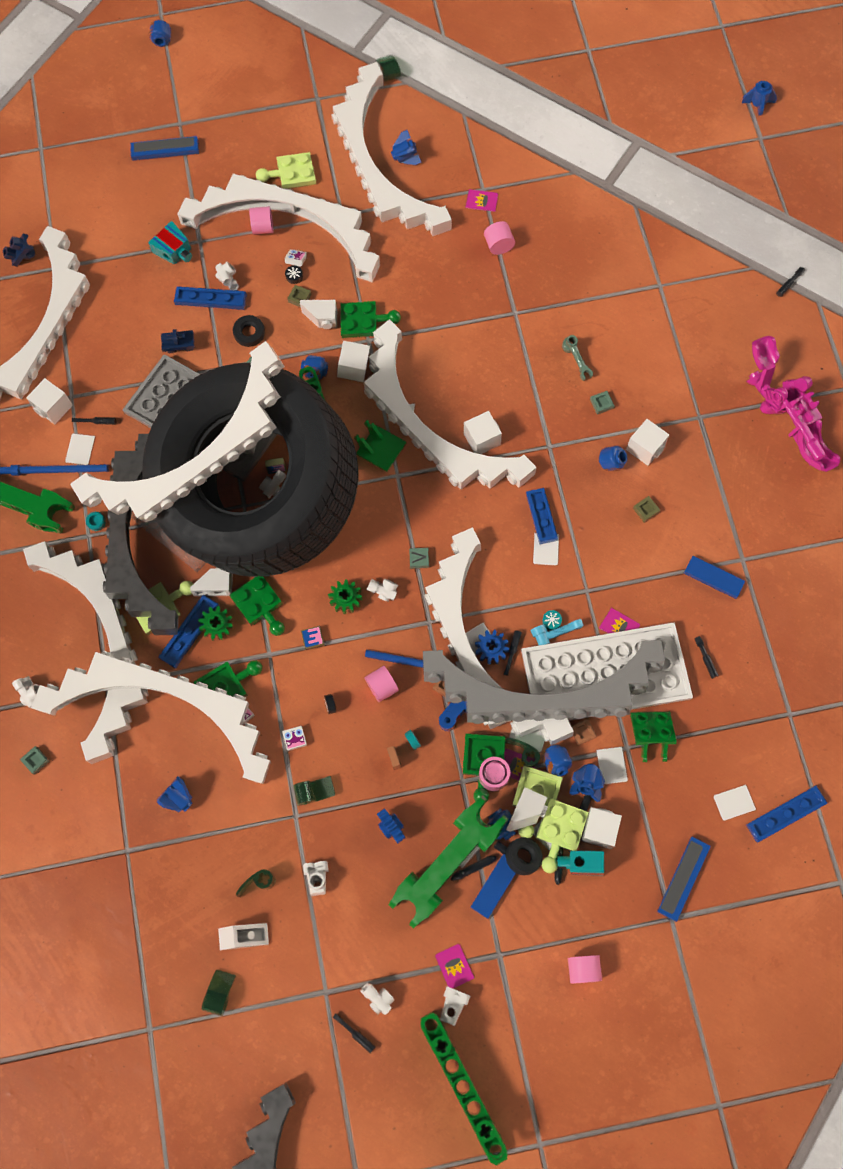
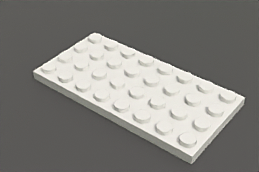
M675 622L521 649L530 694L551 695L567 693L594 685L624 667L638 652L641 641L661 640L665 658L662 671L655 673L647 671L649 684L646 693L638 695L630 693L632 700L631 710L693 698ZM567 718V719H568V721H570V720H575L576 718Z

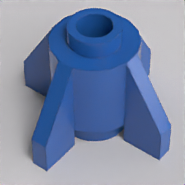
M759 81L753 89L743 96L742 103H751L752 100V104L758 107V116H762L764 105L766 103H776L777 95L769 82Z
M407 129L400 133L392 146L391 154L395 161L398 160L399 163L417 165L422 161L418 154L414 155L417 153L416 143L412 139L408 141L411 136Z
M594 764L583 765L574 772L572 780L575 782L571 786L569 793L575 795L581 792L584 795H591L596 802H600L602 796L601 788L604 787L605 783L602 772Z
M179 776L157 798V803L161 807L177 811L178 813L181 810L185 812L193 802L190 801L192 796L185 782Z

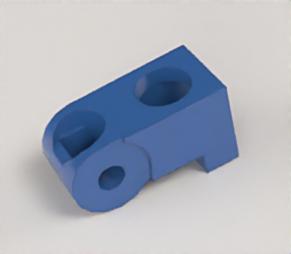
M466 701L459 703L451 702L439 717V725L442 730L452 731L455 728L456 721L466 712Z

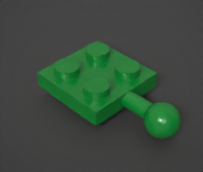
M376 301L341 303V337L374 336L373 332L377 330V322H384L390 319L394 324H397L401 320V315L397 310H391L388 314L377 315Z
M258 575V577L253 578L229 595L251 626L265 618L270 624L269 630L272 635L280 636L284 633V624L281 621H276L271 614L283 603L264 577Z
M252 660L248 663L246 669L235 675L229 663L225 662L195 680L194 684L196 685L198 681L207 684L208 689L215 691L216 688L227 691L226 695L234 697V694L246 697L247 693L240 681L250 675H259L262 671V664L257 660Z
M465 734L463 775L479 776L481 764L490 757H499L504 760L505 737ZM478 778V789L474 791L473 798L477 801L481 796H484L488 801L489 792L482 786Z

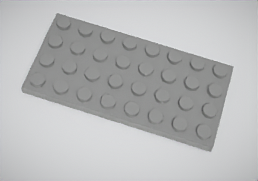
M164 354L123 408V412L151 428L166 402L182 386L200 374ZM272 433L270 436L259 440L254 455L241 453L237 460L229 462L223 466L222 470L244 482L277 434Z

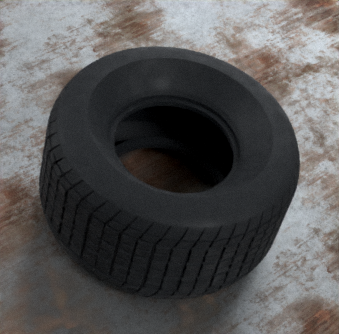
M236 363L209 370L186 383L166 402L157 415L147 437L142 464L143 480L163 475L179 468L199 455L218 437L240 404L249 378L251 363ZM281 369L277 375L269 378L281 397L273 406L265 408V411L277 427L272 433L284 437L289 452L288 473L278 493L269 502L257 509L247 512H229L224 508L219 499L217 491L218 473L208 477L202 485L190 490L187 496L175 501L170 508L161 511L156 517V522L163 529V532L182 550L214 567L236 575L258 577L259 575L263 577L282 574L294 570L317 557L334 541L344 527L353 508L357 493L358 461L353 440L346 425L311 385L284 369Z

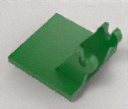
M366 420L364 425L368 428L370 434L366 440L363 437L359 438V435L356 434L354 439L360 447L356 455L388 472L407 442L374 423L370 424L369 420Z
M630 713L635 744L641 745L642 762H647L648 744L661 743L662 762H667L668 744L677 743L671 713Z

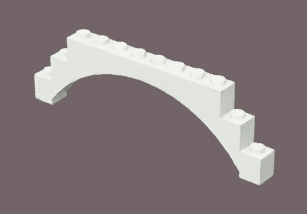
M377 62L358 68V83L346 87L345 102L333 106L331 117L333 123L338 125V134L344 139L345 149L350 152L351 163L356 165L355 171L357 176L362 178V187L364 190L367 189V197L369 202L374 205L375 216H379L381 222L399 217L401 224L404 223L406 229L425 224L426 230H430L432 236L452 230V219L446 206H434L409 196L388 181L375 166L364 141L363 129L368 107L378 89L384 86L383 74Z
M233 174L225 190L220 187L209 186L202 202L185 197L177 214L181 225L197 229L198 225L224 214L250 210V208L270 206L271 210L292 213L306 218L332 234L345 248L354 262L357 278L373 282L380 267L379 255L368 252L371 245L370 233L359 230L362 223L361 211L355 208L344 207L338 203L327 202L324 199L310 197L307 194H300L290 189H283L273 184H266L260 180L249 179L243 175Z
M49 226L46 227L39 241L44 250L48 251L52 267L50 302L40 326L31 339L17 354L0 366V399L3 392L21 400L28 393L29 386L38 376V371L45 364L47 356L54 349L57 339L63 334L66 324L72 319L75 309L80 305L82 297L88 292L90 287L86 275L77 272L80 262L76 254L67 251L70 241L66 233Z
M389 319L373 332L374 344L379 349L369 356V368L374 374L364 381L366 396L376 401L377 407L388 414V418L392 423H397L400 426L401 432L405 436L408 435L418 449L421 448L424 451V455L429 461H434L437 469L449 477L448 479L453 486H458L462 490L477 477L482 485H486L491 489L507 476L508 481L512 485L515 484L520 488L535 475L536 466L524 454L521 457L502 458L473 453L447 442L429 429L411 409L397 377L396 354L398 343L402 341L401 330Z
M265 341L250 352L252 356L250 374L240 404L223 431L199 455L168 473L138 481L115 482L100 480L86 472L70 484L80 502L92 508L99 505L103 500L108 510L117 515L127 512L129 507H131L138 519L144 522L152 521L157 517V514L170 508L179 498L187 496L194 487L205 483L206 479L212 474L220 472L223 466L237 460L241 453L252 449L259 440L270 436L277 427L265 411V408L273 406L281 396L269 378L277 375L285 367L273 348Z
M472 527L452 536L453 543L451 548L455 555L439 561L440 569L437 570L442 580L425 587L427 594L424 597L427 604H432L434 608L432 614L435 621H440L442 625L440 631L443 638H448L450 642L447 646L451 655H456L458 659L455 662L456 666L483 683L503 689L488 675L479 663L470 647L463 626L462 593L464 583L476 553L481 551V543ZM567 718L563 720L544 719L542 721H535L533 719L522 722H510L514 733H519L520 737L543 728L541 734L545 742L549 741L551 746L572 737L574 732ZM493 721L483 722V724H488L491 730L509 721H504L501 723H495Z
M45 541L23 549L27 565L34 572L40 570L68 582L90 601L104 626L110 653L114 654L113 658L121 660V657L133 660L132 664L136 665L137 655L134 649L131 650L130 643H132L130 634L125 632L124 629L126 621L118 610L121 608L118 599H109L106 593L103 592V582L106 581V575L104 573V564L100 559L83 565L80 555H76L71 550L56 556L54 548L50 547ZM120 688L108 690L102 712L93 730L85 741L80 742L85 760L88 763L94 764L114 756L113 750L115 745L112 738L109 737L131 729L130 723L132 719L127 710L148 703L146 697L149 696L147 689Z
M102 651V654L95 652L87 674L86 670L75 667L74 670L67 669L60 690L59 687L47 684L46 687L40 685L33 701L32 709L55 716L58 710L71 702L101 691L120 688H140L167 693L199 708L218 725L231 742L244 770L243 778L264 784L271 763L270 760H267L268 755L259 752L253 755L260 734L256 730L257 726L245 723V726H242L249 703L245 701L246 697L234 694V697L226 695L227 691L216 688L214 691L208 689L207 684L198 681L195 685L189 683V679L180 675L177 678L171 677V673L165 670L152 671V667L140 663L137 666L132 664L133 660L121 657V660L113 658L114 654Z

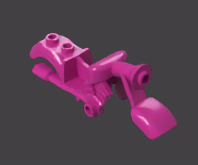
M764 336L753 341V358L757 367L762 372L756 371L749 375L750 379L746 382L755 386L765 398L760 405L761 412L764 414H783L787 412L790 415L796 428L788 436H793L802 457L809 466L811 465L815 469L824 472L837 467L840 463V456L828 449L822 439V421L820 419L823 417L817 409L819 401H812L811 396L814 395V392L811 391L805 394L813 384L812 379L808 376L783 381V387L771 388L770 383L776 367L775 364L780 356L776 340L772 336Z

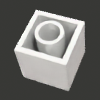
M343 341L337 377L364 382L370 346Z
M45 378L26 397L33 410L54 425L73 406L65 392Z
M489 411L464 422V436L474 453L483 454L501 445L502 433Z
M646 419L631 436L626 450L649 466L665 449L669 434Z
M591 807L588 810L589 813L581 841L612 849L616 843L622 816L614 814L610 810Z

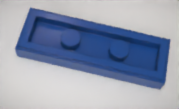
M540 488L526 491L539 545L558 541L545 489Z
M695 556L691 557L683 573L737 599L745 583L744 580Z
M505 854L498 861L470 907L487 919L516 874L507 864Z

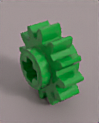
M345 579L343 585L337 581L338 587L331 586L333 593L328 594L329 599H333L329 602L330 606H335L336 612L342 609L343 614H346L347 609H350L353 613V606L360 607L358 601L363 600L362 595L359 594L361 588H355V582L349 585L347 579ZM345 594H348L347 599H343L342 597H344Z
M217 606L216 611L209 607L208 614L204 611L202 612L205 618L198 619L199 623L204 624L199 627V630H206L204 637L206 638L210 634L212 641L215 640V636L222 640L223 633L229 635L227 628H233V625L228 623L232 620V616L226 617L227 609L220 612L219 606ZM218 620L221 625L218 624L217 627H213L211 622Z

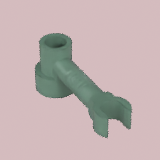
M570 335L564 339L562 349L574 355L579 367L580 378L584 381V372H587L590 378L593 376V372L585 364L579 353L577 337Z

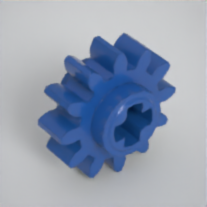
M495 629L492 634H489V631L486 630L485 637L478 635L479 641L475 642V647L479 648L475 651V654H482L480 661H483L485 658L488 659V665L491 664V660L498 664L499 657L505 660L506 656L504 653L509 652V648L505 647L509 641L502 640L503 633L497 636ZM491 644L495 645L493 650H489Z
M385 808L377 813L381 820L378 826L386 838L390 839L393 837L397 844L405 839L401 831L404 826L396 814L392 813L389 815Z

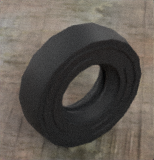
M242 316L234 323L233 336L242 346H255L263 340L265 335L264 325L256 316ZM246 326H253L255 333L251 336H245L242 330Z
M526 837L517 838L506 849L507 864L516 874L531 875L542 864V851L539 845L532 839ZM520 849H525L530 853V863L524 864L518 859L517 853Z

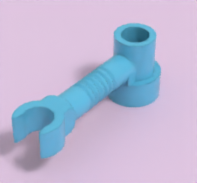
M578 619L549 632L545 624L537 626L530 631L540 646L550 644L549 639L578 630L584 625L582 620Z

